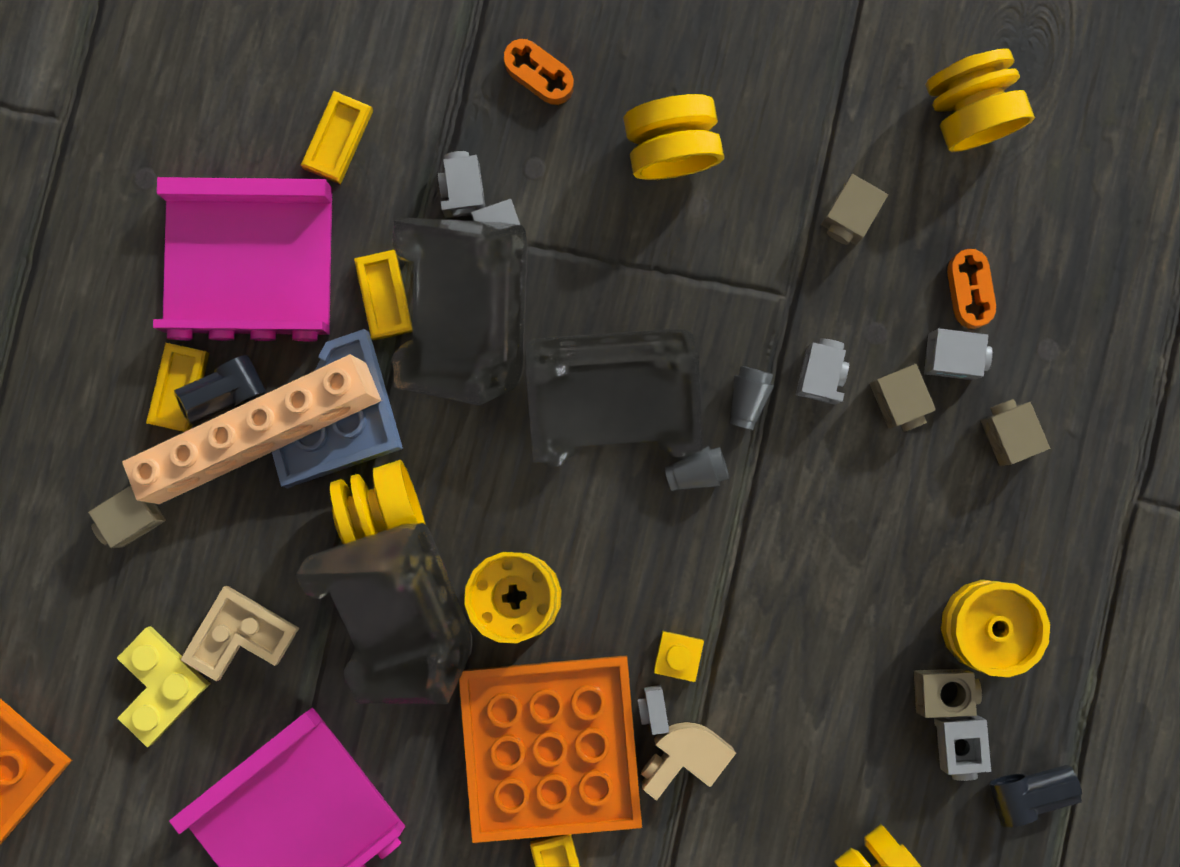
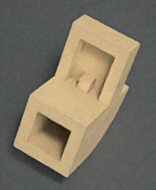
M689 722L669 726L668 733L657 734L654 738L656 746L662 749L664 754L661 757L654 754L641 772V775L645 777L641 782L643 790L655 800H658L682 767H685L702 782L711 787L735 756L736 752L731 745L705 726Z

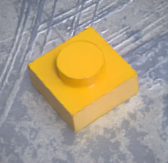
M662 631L653 672L695 682L704 640Z

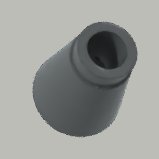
M741 366L739 375H734L730 424L754 430L755 423L758 421L774 388V385L771 384L773 374Z
M707 446L673 463V465L665 467L671 491L721 486V481L729 479L728 469L720 447L710 449Z

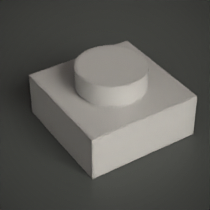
M661 686L644 687L645 698L638 699L642 725L650 724L652 735L668 733L669 726Z

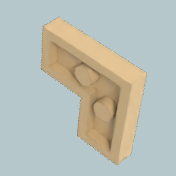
M224 586L180 660L215 681L221 680L240 646L276 666L279 664L299 627L231 587Z

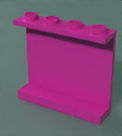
M157 177V195L166 201L163 319H153V328L167 333V339L192 340L193 333H209L208 339L218 341L234 340V334H250V340L275 341L276 334H292V340L313 342L318 340V335H329L332 187L326 179Z
M313 707L169 820L178 834L189 828L218 867H366L364 864L376 854L383 859L402 843L398 837L405 828L403 822Z

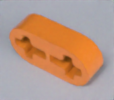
M528 39L514 40L506 47L504 63L507 73L543 101L552 105L565 103L571 97L574 78L571 71L564 64ZM526 52L530 53V63L536 67V70L534 71L525 64H522L519 68L515 67L514 55L517 53L523 56ZM544 73L553 80L557 79L558 76L563 77L564 90L561 91L555 88L552 92H549L548 81L541 75Z
M965 249L950 260L947 274L956 320L966 328L976 329L988 324L994 318L996 301L987 257L976 249ZM965 259H968L970 265H976L978 271L971 275L972 286L969 284L967 273H960L959 266L965 263ZM971 292L974 293L976 305L984 306V312L978 315V320L975 319L973 313H967L965 310L966 306L972 304Z

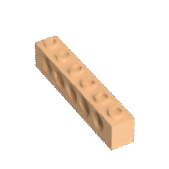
M349 354L122 461L136 500L161 504L382 400L367 364Z

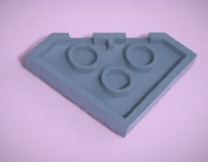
M366 329L326 342L318 356L320 361L315 370L351 354L367 364L382 401L273 451L272 455L281 487L289 488L403 449L371 335Z

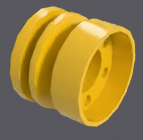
M996 49L963 58L936 73L925 84L929 95L939 96L932 103L935 111L955 110L953 114L944 119L940 124L948 151H964L993 142L1022 129L1035 119L1025 91L1004 92V90L1016 83L1020 78L1018 70L1015 68L1008 69L1014 63L1012 52L1009 49Z
M402 460L373 468L374 488L370 490L360 474L351 476L352 494L344 480L340 479L330 482L334 523L343 545L346 546L357 567L370 563L369 546L377 560L386 558V537H391L400 552L429 543L419 500Z
M502 552L486 558L472 571L465 586L464 605L470 622L482 635L498 643H519L542 634L554 623L561 608L562 590L556 573L545 561L526 553ZM516 584L518 591H525L527 594V599L520 601L519 609H517L515 602H508L507 594L513 592V585Z

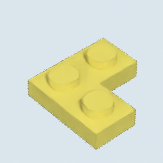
M151 626L146 627L117 657L147 687L118 717L147 748L153 745L211 684L196 669L180 660L182 655Z

